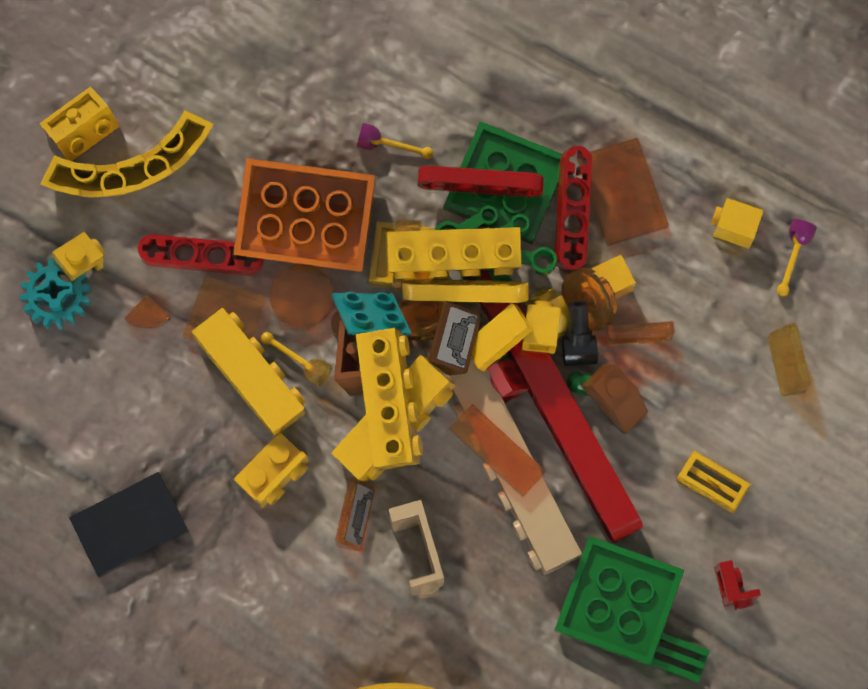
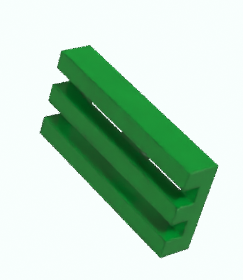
M662 633L660 641L700 655V657L696 660L658 645L656 653L696 668L694 673L655 658H653L651 666L699 683L710 650Z

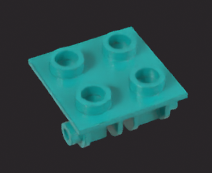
M356 292L331 294L348 335L396 328L403 333V336H411L409 326L393 294L383 292L376 294Z

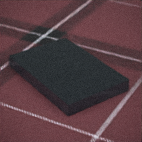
M159 472L69 517L99 578L189 532Z

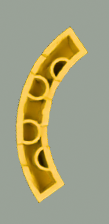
M184 110L172 130L154 148L144 154L117 162L116 164L95 165L77 163L54 155L40 185L58 192L83 197H112L142 190L160 182L182 167L206 140L214 123Z

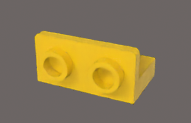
M91 86L39 123L43 131L60 149L65 159L69 161L75 160L120 126L109 106Z
M279 432L233 480L263 508L267 503L270 505L275 504L285 492L282 488L291 479L295 482L306 472L308 467L305 464L309 460L303 451L300 452Z

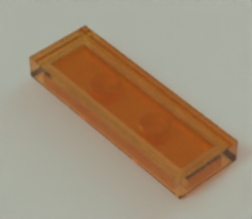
M473 404L449 428L455 436L522 497L546 473L536 461Z

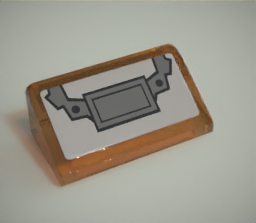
M351 477L348 481L335 543L340 548L360 551L364 541L375 489L373 486L354 477Z

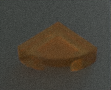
M146 295L125 317V320L138 328L153 329L166 324L171 320V317Z

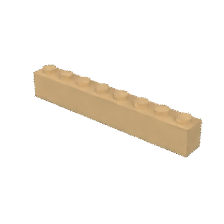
M435 332L426 336L427 347L423 348L426 358H429ZM471 358L467 373L451 376L444 373L456 385L451 390L456 402L452 406L459 422H466L471 433L467 435L468 440L475 453L481 451L486 461L482 464L487 478L490 482L495 480L501 492L497 493V497L505 511L511 510L516 520L512 523L517 537L520 541L525 539L531 551L527 552V556L535 571L541 569L545 576L580 559L582 553L501 395L493 388L488 370L486 369L484 372L479 370Z

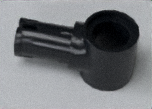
M586 301L569 302V330L566 332V337H562L564 366L598 364L596 335H592V330L589 329L588 304Z

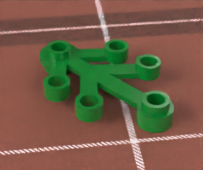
M487 205L482 207L478 214L459 224L453 221H444L438 224L434 230L478 229L481 226L493 227L498 221V211L495 207ZM485 212H491L495 217L491 221H486L482 215ZM516 214L511 218L510 222L499 228H513L517 220H522L526 224L525 228L520 229V236L528 232L530 221L526 215ZM539 247L533 252L521 249V264L531 266L534 273L545 276L554 271L557 257L552 249ZM539 259H546L549 262V266L541 268L537 265V261ZM487 270L493 281H512L508 275L494 276V270Z

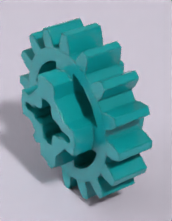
M49 258L47 267H43L39 262L36 263L38 269L36 273L26 272L30 279L29 283L21 282L20 284L22 289L27 292L19 295L22 303H28L23 310L27 315L33 314L31 319L35 324H38L43 319V325L46 329H50L52 323H56L59 330L63 329L64 321L67 320L71 325H75L74 316L77 314L84 317L86 314L82 306L91 305L90 299L85 296L92 293L90 285L85 284L89 280L84 273L73 280L75 283L72 284L71 281L64 282L61 279L60 275H67L59 265L55 264L52 258ZM60 289L61 292H58L57 298L52 299L51 296L54 295V290ZM37 304H40V306L47 305L51 313L41 310Z

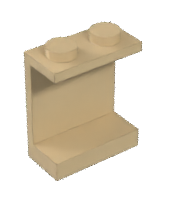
M418 500L388 509L393 532L419 525L433 574L409 581L411 596L419 594V598L424 599L439 594L438 589L444 587V576L422 501Z

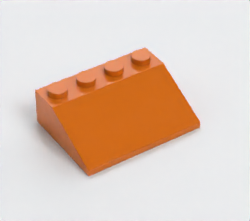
M246 158L233 255L363 272L377 177L370 174Z

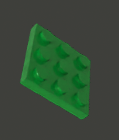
M479 122L460 168L536 173L544 177L543 194L539 197H518L449 192L443 205V210L469 219L478 214L482 207L487 205L493 206L498 211V221L493 227L488 228H499L510 222L514 215L524 214L529 218L530 226L528 232L520 236L521 241L533 245L559 183V167L562 153L486 123ZM485 212L482 215L486 221H491L495 217L491 212ZM517 220L514 226L523 229L526 224L522 220Z
M589 536L554 630L562 635L651 667L684 570Z

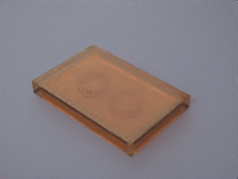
M638 137L590 152L592 155L590 199L607 246L668 228L669 223ZM577 159L578 165H582V160Z

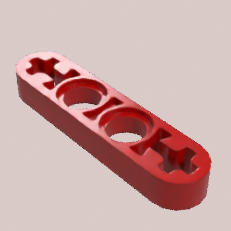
M582 146L569 148L563 152L560 158L555 254L557 266L566 272L580 269L587 259L592 155L589 150ZM575 154H577V159L583 162L582 165L576 168V176L582 175V179L578 177L568 178V175L570 176L575 173V163L570 162V158L575 156ZM570 184H575L581 189L582 196L578 202L570 200L567 196V188ZM568 216H574L580 222L579 231L575 234L567 231L565 227V220ZM564 239H579V243L572 244L571 252L573 255H577V260L571 262L570 265L569 259L564 258V253L570 251L571 242L565 243Z
M422 166L418 169L417 185L422 189L435 191L539 197L543 194L544 177L536 173Z
M151 234L143 237L138 244V254L142 262L152 267L251 276L259 273L264 265V259L254 258L257 261H253L250 267H246L243 260L234 259L235 266H230L232 262L231 251L234 250L235 242ZM152 244H156L159 250L168 251L167 245L171 244V259L166 260L167 255L164 252H155L154 257H149L145 249H150ZM182 246H189L194 250L193 257L188 261H180L176 258V252ZM214 249H221L226 253L225 260L220 264L215 265L208 261V255ZM236 255V258H246V256Z

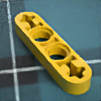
M411 279L402 281V294L404 300L520 303L529 300V285L523 281Z

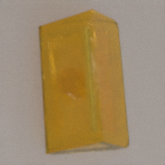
M790 323L771 332L767 337L782 396L805 393L811 385L797 324Z

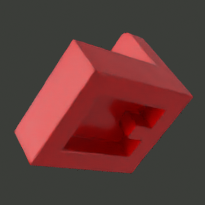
M514 360L496 362L487 368L491 376V384L501 395L505 404L530 389Z
M732 560L718 563L714 570L723 606L733 605L734 610L754 606L753 600L761 596L760 589L740 593L739 588L743 587V580L739 568H734Z

